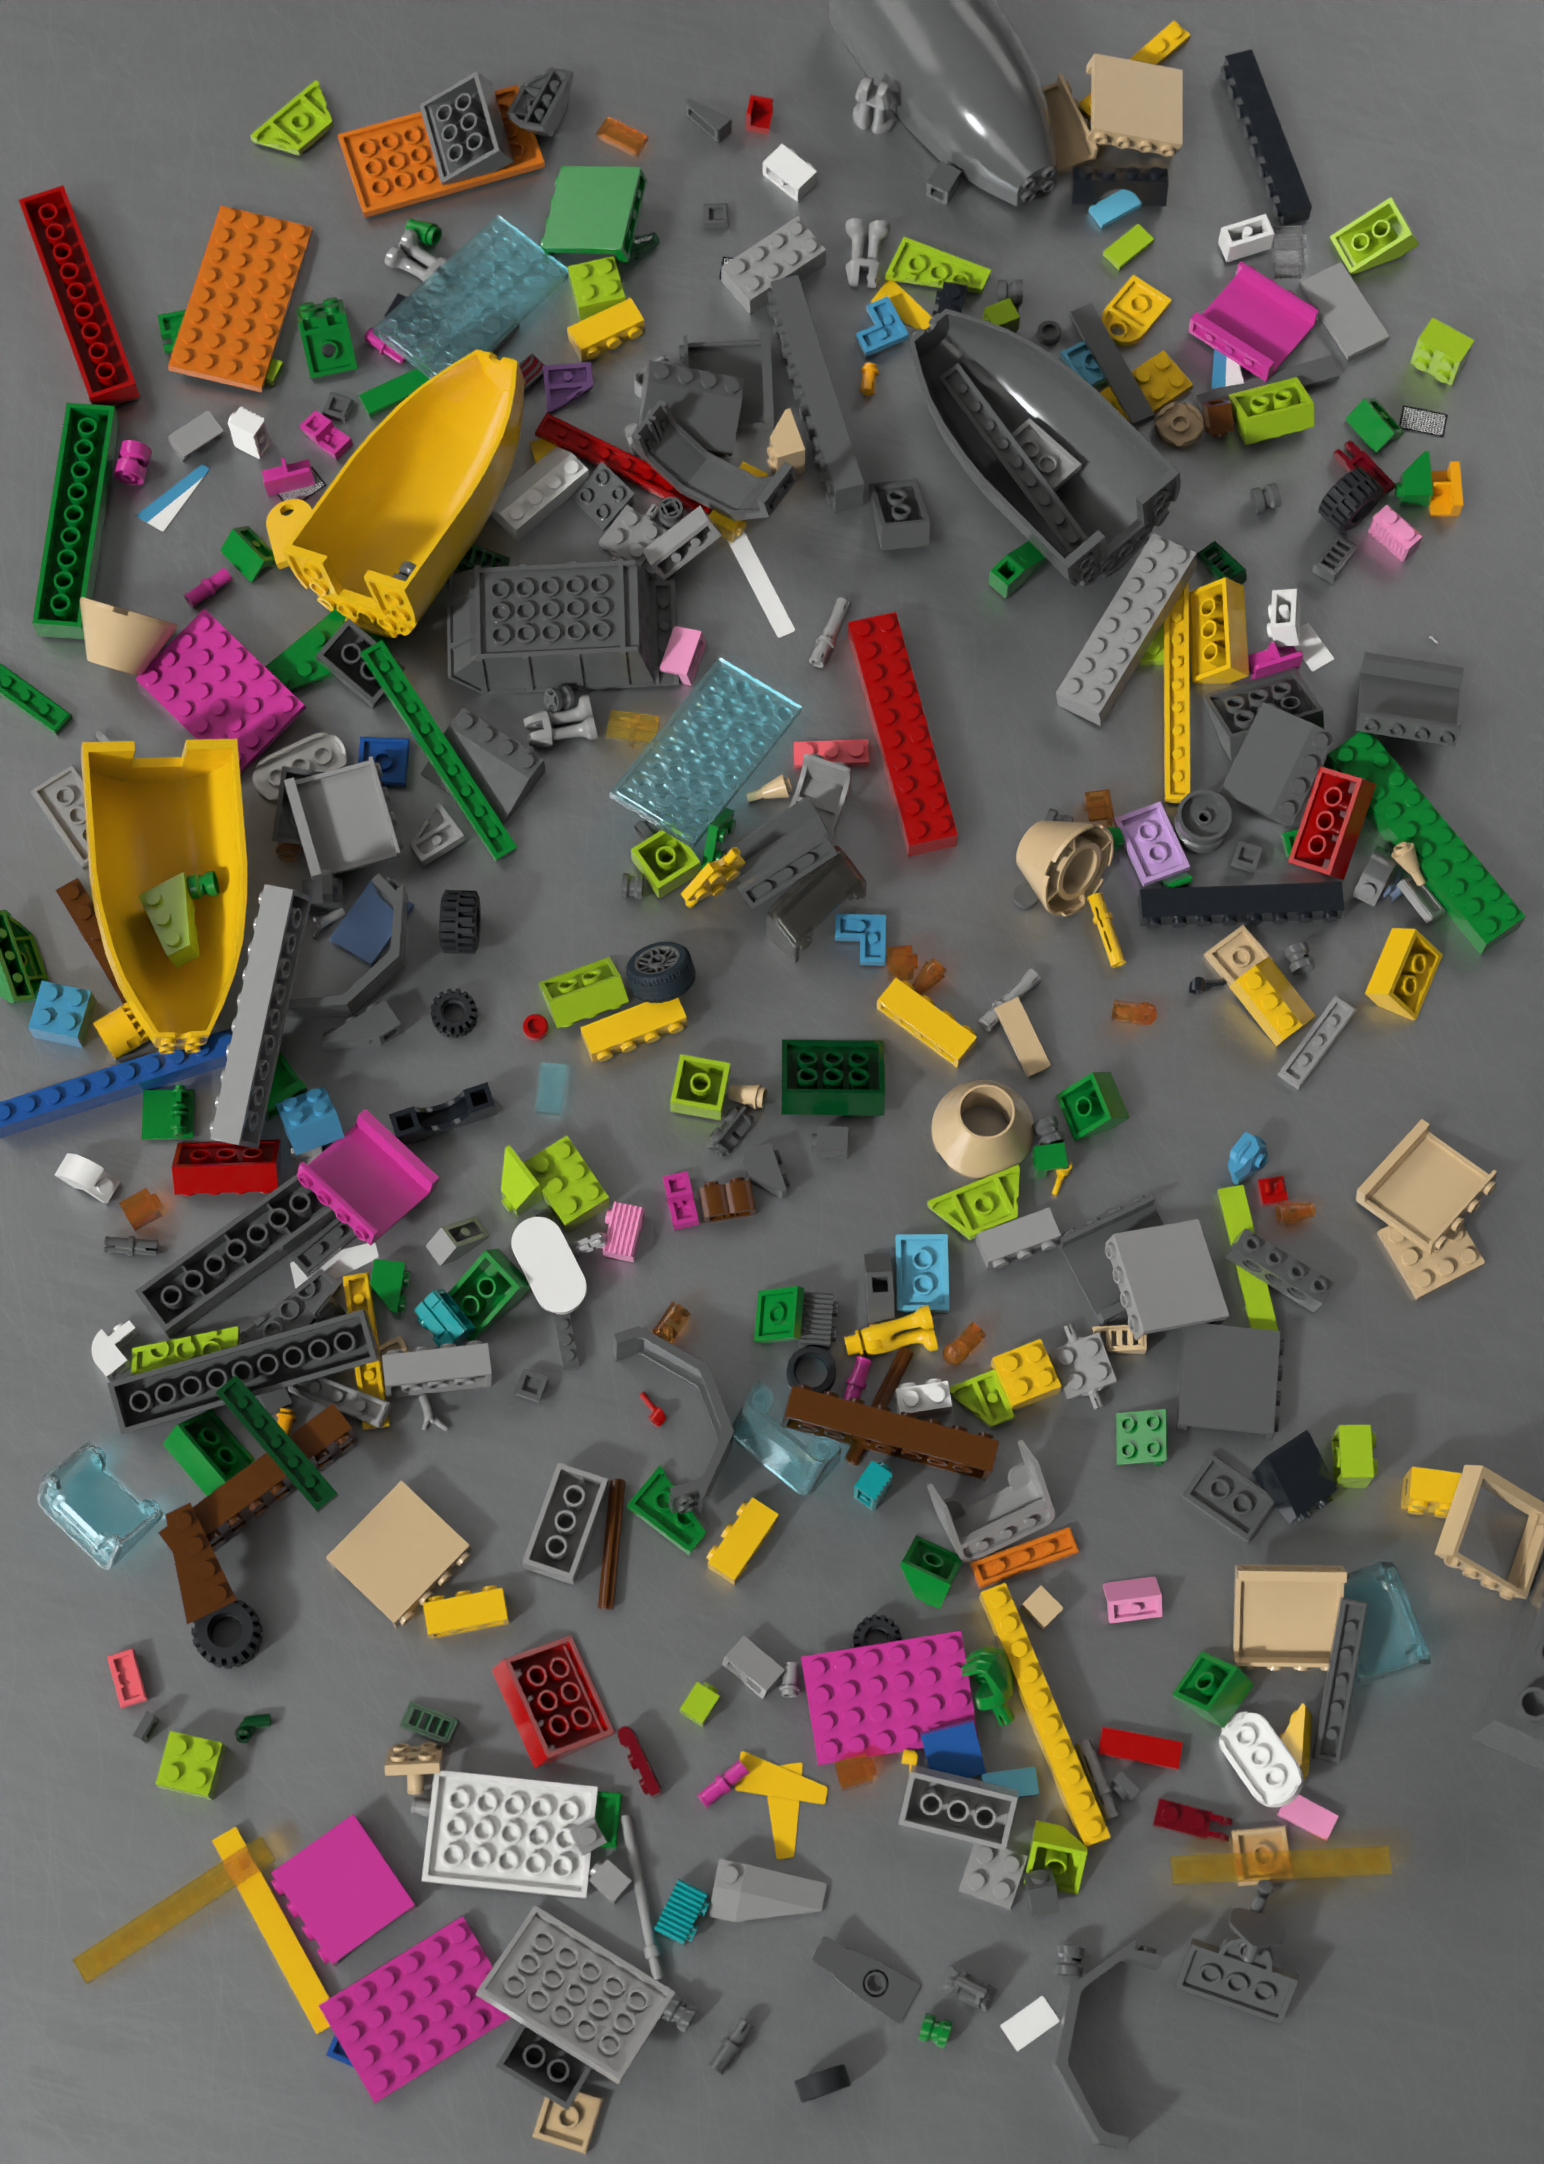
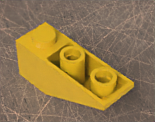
M1302 1703L1299 1709L1295 1710L1291 1715L1289 1726L1284 1733L1279 1735V1738L1300 1766L1304 1782L1309 1773L1312 1714L1306 1705Z

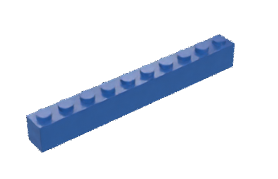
M232 1028L211 1034L206 1044L200 1046V1052L186 1053L185 1050H175L172 1054H160L158 1051L0 1102V1138L141 1094L143 1090H153L225 1067L227 1062L226 1049L232 1039Z

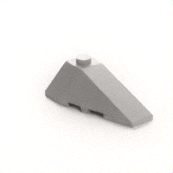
M719 1859L709 1917L731 1922H742L777 1916L821 1912L827 1883Z

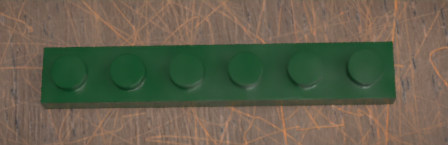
M237 1375L216 1391V1394L317 1513L339 1496Z

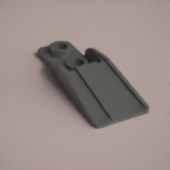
M822 1937L811 1957L814 1963L833 1974L832 1977L847 1990L896 2023L902 2022L920 1989V1984L875 1959L850 1948L846 1949L828 1937Z

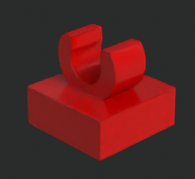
M1284 1176L1258 1179L1257 1186L1262 1207L1288 1202Z

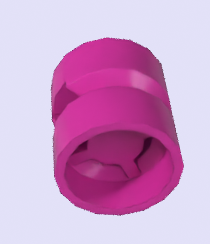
M123 441L118 453L119 459L116 461L113 476L125 484L142 485L147 472L146 466L149 465L152 455L151 448L138 441Z

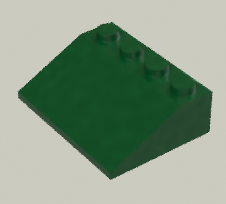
M782 1039L781 1115L884 1116V1040Z

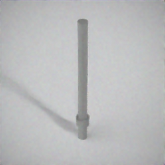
M631 1814L620 1816L646 1944L644 1948L646 1960L649 1959L652 1978L661 1980L664 1979L660 1962L662 1953L660 1945H657L632 1818Z

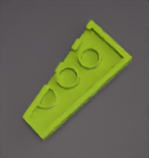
M904 236L885 274V280L942 288L945 281L967 285V292L982 294L991 276V270Z
M240 1326L132 1348L131 1374H141L238 1346Z

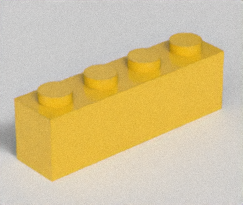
M895 978L878 998L877 1009L958 1068L976 1045L977 1037L975 1032L969 1026H961L957 1023L955 1017L946 1010L941 1011L934 1006L935 1003L928 996H921L915 992L914 987L905 980L900 981L898 978Z
M679 998L663 1003L644 1002L580 1027L581 1036L592 1062L597 1060L603 1062L612 1058L615 1053L621 1051L623 1053L630 1052L637 1047L636 1045L644 1042L653 1043L664 1034H676L682 1031L687 1026V1017Z

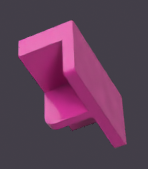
M285 457L281 458L283 466L262 471L263 483L268 496L315 485L309 459L287 464Z
M1270 642L1267 650L1248 655V665L1252 679H1258L1294 667L1300 668L1303 653L1302 651L1296 652L1294 646L1276 647L1275 642Z

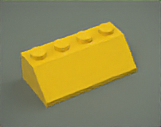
M1224 577L1189 592V642L1192 683H1232L1249 676L1244 586L1229 578Z

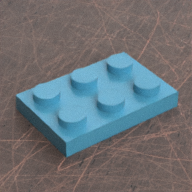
M948 1234L896 1235L897 1313H914L919 1307L924 1305L929 1306L931 1313H949Z

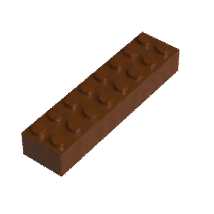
M798 1384V1387L792 1386L781 1427L986 1481L993 1470L999 1441L994 1440V1436L983 1432H979L978 1435L968 1433V1429L965 1427L953 1425L950 1428L942 1426V1422L935 1419L923 1421L916 1419V1415L909 1412L893 1413L890 1412L891 1409L883 1405L867 1406L864 1405L865 1402L857 1398H849L848 1401L839 1398L837 1393L824 1391L822 1394L813 1391L811 1386Z
M334 1403L289 1435L316 1469L328 1467L334 1461L333 1457L340 1452H348L354 1447V1442L357 1440L352 1427ZM265 1453L193 1506L212 1549L215 1550L224 1544V1538L232 1532L236 1534L242 1531L247 1526L246 1522L252 1517L258 1518L266 1513L269 1509L268 1506L275 1500L279 1502L285 1499L291 1493L290 1489L295 1485L272 1458ZM166 1526L158 1533L172 1551L168 1526Z

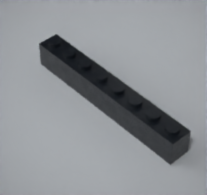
M1250 49L1226 55L1224 65L1221 66V75L1223 80L1228 82V93L1230 99L1235 101L1236 115L1238 119H1242L1243 133L1245 138L1249 139L1251 143L1252 157L1257 159L1259 176L1265 180V190L1267 197L1272 199L1274 216L1279 218L1282 226L1308 220L1312 205L1254 53Z
M1342 882L1140 889L1138 895L1140 926H1146L1149 929L1160 928L1162 925L1182 928L1189 924L1207 927L1217 923H1222L1224 926H1233L1247 922L1249 925H1258L1262 922L1284 924L1288 921L1309 923L1313 920L1335 922L1341 919L1344 913Z

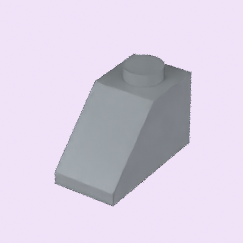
M473 1216L441 1227L426 1244V1248L438 1264L442 1266L458 1260L485 1241L489 1235L476 1217Z

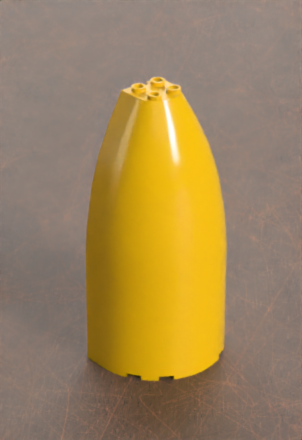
M476 349L425 382L397 405L349 458L282 550L299 582L305 589L310 587L319 596L317 601L332 612L336 609L346 617L345 621L349 618L362 630L375 635L396 638L398 634L406 636L412 632L479 536L494 510L510 475L519 444L524 405L525 380L518 361L510 357H502L499 360L497 355L492 352ZM404 561L417 565L406 581L393 578L394 574L399 573V567Z
M237 739L186 740L182 757L134 758V741L82 742L81 764L89 876L94 910L105 955L120 991L141 1027L154 1046L159 1048V1053L172 1054L175 1050H185L186 1053L200 1052V1046L206 1044L222 1011L236 973L244 938L247 904V852ZM214 870L218 878L219 895H203L202 898L193 900L199 957L176 968L167 957L139 895L182 872L188 877V875L196 873L204 875L205 872Z

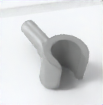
M637 423L627 425L625 428V435L629 445L633 442L631 435L636 426H638ZM629 446V453L636 456L635 451Z

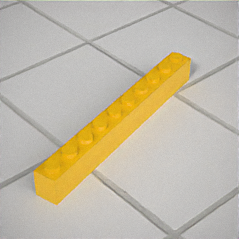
M1006 1582L982 1591L979 1596L980 1602L999 1648L1006 1653L1013 1673L1014 1685L1076 1836L1087 1848L1106 1842L1111 1836Z

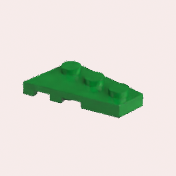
M659 1465L627 1504V1508L690 1556L706 1536V1531L692 1511L684 1514H679V1512L671 1513L668 1505L670 1502L669 1495L671 1494L670 1488L675 1486L671 1484L665 1475V1471Z

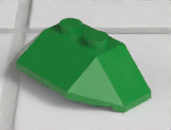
M0 910V997L11 1004L36 1001L41 982H47L48 976L34 936L19 921L11 917L7 910Z

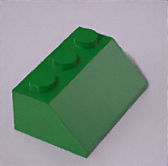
M212 1409L177 1424L163 1443L165 1448L206 1496L256 1461Z

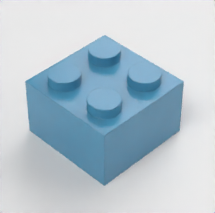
M42 981L28 1026L32 1036L38 1039L83 1048L96 1005V999L92 991Z
M324 1086L318 1089H311L307 1093L287 1098L276 1104L283 1128L295 1155L345 1138L337 1112Z

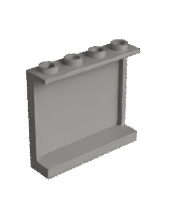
M372 756L369 757V761L294 780V777L284 780L312 881L322 878L321 870H332V875L398 858L400 857V849H404L400 834L395 835L393 825H397L393 810L388 811L386 802L390 801L386 786L381 787L379 778L383 777L379 762L374 763Z
M1199 1219L1116 1233L1105 1243V1253L1107 1258L1111 1260L1113 1267V1279L1118 1283L1121 1292V1304L1126 1308L1128 1327L1133 1332L1135 1340H1139L1144 1334L1210 1322V1324L1220 1325L1230 1316Z

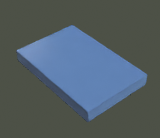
M372 881L369 882L330 937L331 943L373 967L391 941L393 909L376 893L377 890L374 888ZM408 901V916L414 908V904Z

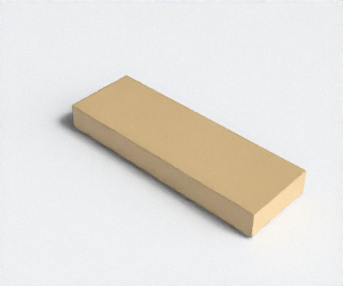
M1019 997L995 1007L994 1010L1026 1076L1029 1077L1050 1067L1051 1064Z

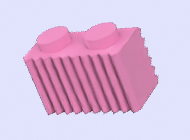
M1388 504L1373 517L1368 530L1369 533H1372V536L1376 537V540H1379V543H1383L1386 549H1390V552H1393V556H1397L1400 562H1405L1417 551L1423 539V535Z
M614 1202L613 1209H607L605 1224H609L607 1233H602L606 1236L607 1244L601 1247L604 1257L634 1263L644 1222L645 1208Z

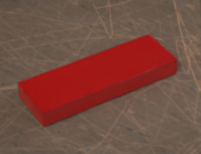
M1102 1727L1097 1755L1178 1770L1183 1742Z

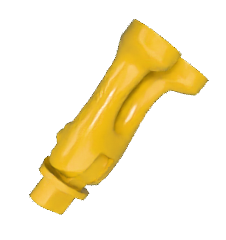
M928 1305L921 1306L914 1313L895 1320L870 1324L862 1330H855L854 1335L844 1337L848 1356L860 1353L862 1357L864 1356L863 1351H865L866 1355L882 1354L911 1344H923L931 1352L938 1350L933 1320ZM913 1329L907 1332L894 1335L895 1333H898L903 1330Z

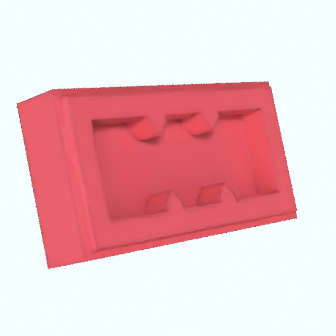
M132 1648L107 1656L121 1709L148 1701L135 1649Z

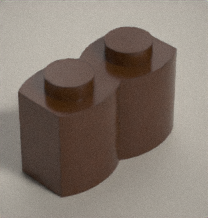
M737 1177L729 1180L727 1184H719L717 1181L705 1183L704 1187L699 1188L704 1223L748 1217L756 1213L751 1180Z

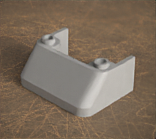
M1023 1440L1017 1442L1023 1462L1010 1469L1008 1473L1010 1486L963 1508L957 1498L950 1497L942 1500L932 1483L927 1485L937 1516L957 1555L963 1562L970 1563L1048 1526L1054 1520L1055 1510L1039 1462Z

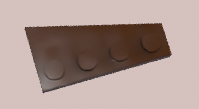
M191 1503L165 1514L187 1624L237 1600Z

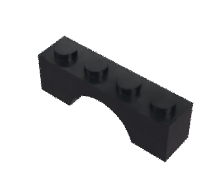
M1112 166L1073 167L1072 205H1096L1103 194L1115 189H1124L1137 195L1142 206H1166L1169 183L1168 170L1160 167L1137 168L1134 166L1127 168H1114Z
M488 1082L462 1090L458 1096L445 1103L426 1108L412 1106L391 1113L389 1117L396 1137L406 1145L497 1115Z

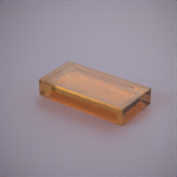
M609 116L606 117L596 132L597 139L635 158L638 157L648 142L647 135Z

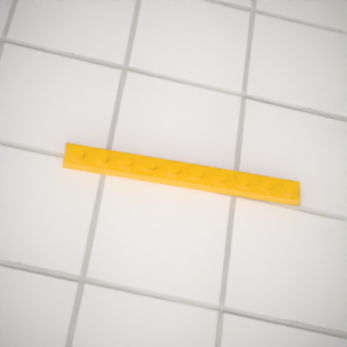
M1189 581L1164 621V803H1180L1190 793Z

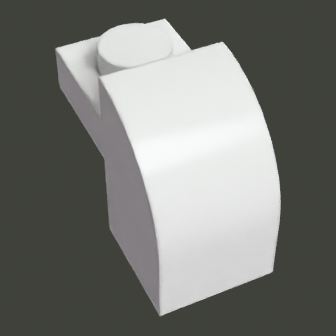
M67 1153L55 1173L56 1177L73 1188L82 1189L106 1204L120 1183L119 1180L105 1172L103 1167L87 1158Z
M129 1320L126 1323L122 1322L115 1326L110 1336H107L101 1329L96 1334L92 1343L93 1360L110 1382H113L131 1367L129 1361L120 1352L124 1346L139 1335V1332Z

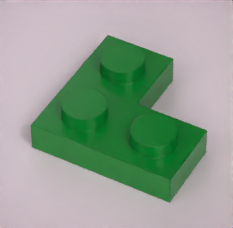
M725 808L709 824L701 870L708 862L717 861L724 856L721 847L729 834L732 835L735 830L736 820H733L735 810Z

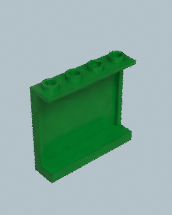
M561 166L560 173L555 181V193L550 201L551 210L546 218L545 234L541 238V249L549 261L553 260L554 253L615 254L619 262H629L648 181L641 167Z

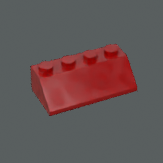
M1319 767L1288 863L1344 880L1376 784L1359 777Z
M281 1139L260 1140L259 1149L221 1141L177 1143L171 1167L174 1195L193 1196L195 1194L207 1193L209 1195H219L221 1193L245 1194L247 1192L267 1194L273 1192L279 1187L281 1180Z

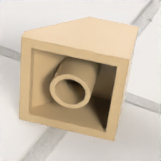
M790 408L785 409L770 436V447H767L769 457L767 465L770 473L774 472L776 474L784 462L793 466L796 475L805 473V448Z

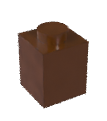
M1220 398L1201 402L1204 427L1207 433L1213 435V437H1223L1227 435V432L1234 431L1232 407L1229 400Z

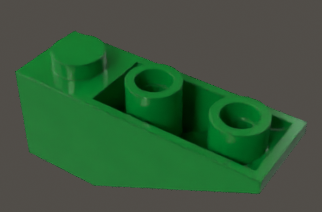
M1028 541L1008 553L990 570L988 584L1007 599L1047 559Z

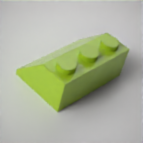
M1297 377L1229 394L1237 431L1246 445L1315 427L1314 402Z
M610 957L538 982L557 1028L572 1026L576 1021L584 1018H594L600 1012L608 1009H618L623 1004L629 1002L621 975Z

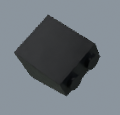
M1308 1430L1267 1455L1252 1471L1289 1525L1296 1520L1300 1523L1305 1521L1313 1514L1311 1510L1317 1506L1320 1510L1333 1501L1331 1496L1338 1490Z

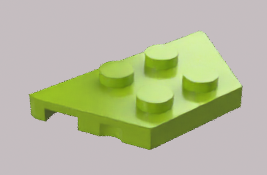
M313 81L250 135L251 140L257 144L301 155L333 127V122L320 89L319 81Z
M1015 1165L928 1200L927 1206L967 1239L972 1240L976 1238L977 1233L1018 1219L1020 1167Z

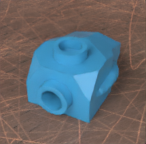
M1246 1131L1230 1150L1228 1168L1232 1181L1236 1185L1257 1173L1268 1161L1265 1141L1259 1136L1251 1135Z

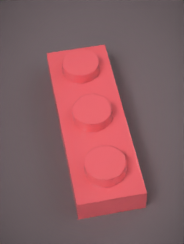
M868 739L793 742L794 769H802L804 754H818L827 761L833 763L842 762L848 767L869 766Z

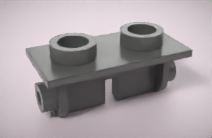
M745 1106L731 1108L724 1116L726 1121L720 1128L716 1127L708 1137L710 1141L706 1147H716L715 1153L720 1157L728 1155L738 1142L732 1135L733 1132L742 1137L753 1124L752 1120L754 1117L749 1112L743 1113L746 1109Z

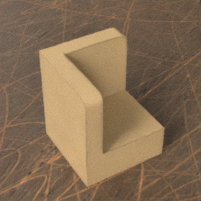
M1040 1586L1022 1604L1021 1609L1044 1631L1048 1624L1063 1610V1607Z

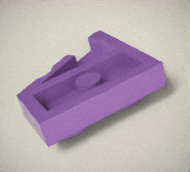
M591 362L546 365L542 368L547 413L554 412L593 388Z

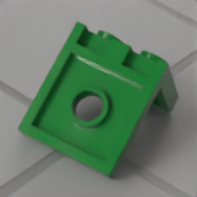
M331 297L323 300L324 303L314 304V302H306L301 304L299 308H296L310 379L358 369L342 299L338 300L336 297ZM325 344L335 346L336 350L332 355H325L322 352V347Z

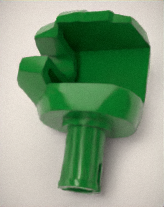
M984 1646L972 1651L965 1660L961 1670L963 1677L975 1674L976 1683L981 1684L975 1696L977 1708L983 1711L992 1709L1000 1726L1012 1723L1015 1720V1716L1006 1701L1013 1694L1014 1681L1005 1651L994 1646Z

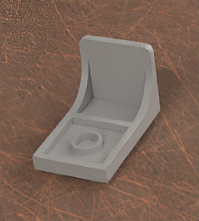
M804 754L800 778L789 808L805 797H808L819 812L832 839L851 789L852 770L842 762L833 763L825 760L824 757L818 754Z

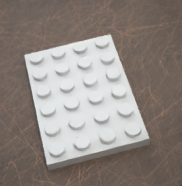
M441 1770L440 1774H434L421 1882L586 1899L591 1852L581 1856L569 1831L595 1818L598 1787Z

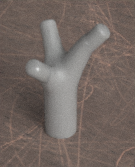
M342 907L324 915H312L314 922H320L312 936L314 939H317L319 933L328 924L345 917Z
M429 1394L420 1396L419 1401L424 1412L422 1429L427 1430L430 1422L437 1424L440 1428L447 1431L449 1426L444 1424L436 1414Z

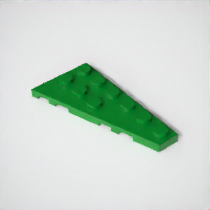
M334 609L265 667L292 693L333 677L334 675L316 660V655L346 622V617ZM364 631L377 643L382 640L390 651L385 637Z

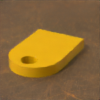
M1133 274L1106 306L1101 320L1115 345L1123 347L1132 346L1139 343L1169 308L1172 299ZM1117 327L1121 328L1124 333L1122 335H1114L1111 330Z
M289 499L277 504L267 516L266 527L275 562L279 570L290 566L282 550L312 510L308 503L300 499ZM294 510L290 515L283 516L286 511Z

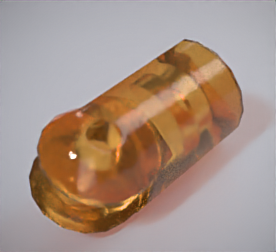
M1114 999L1111 1021L1150 1025L1156 1020L1157 1010L1152 1003H1136Z
M672 1301L651 1333L672 1344L691 1313L678 1303Z
M973 1322L968 1324L953 1342L944 1347L942 1354L944 1360L951 1365L961 1363L985 1338L986 1335L983 1330Z

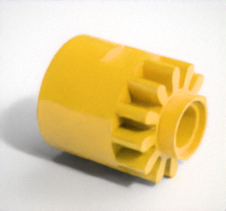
M127 1002L92 1023L115 1060L150 1040Z

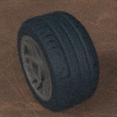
M658 942L645 946L630 958L626 966V975L633 994L638 999L649 1003L668 1002L682 996L691 988L696 977V971L688 949L674 942Z

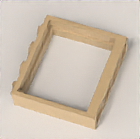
M1464 1465L1434 1554L1444 1559L1443 1563L1445 1565L1461 1569L1464 1576L1480 1580L1481 1586L1490 1590H1497L1500 1592L1499 1596L1506 1600L1512 1601L1513 1598L1527 1599L1544 1549V1502L1485 1466ZM1480 1487L1529 1515L1507 1581L1458 1553Z

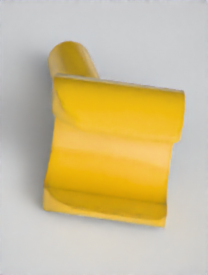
M1070 1162L1068 1169L1055 1170L1057 1177L1051 1193L1053 1196H1058L1064 1178L1071 1173L1072 1162Z
M905 1749L903 1750L901 1764L910 1765L909 1774L911 1765L917 1764V1753L914 1750Z

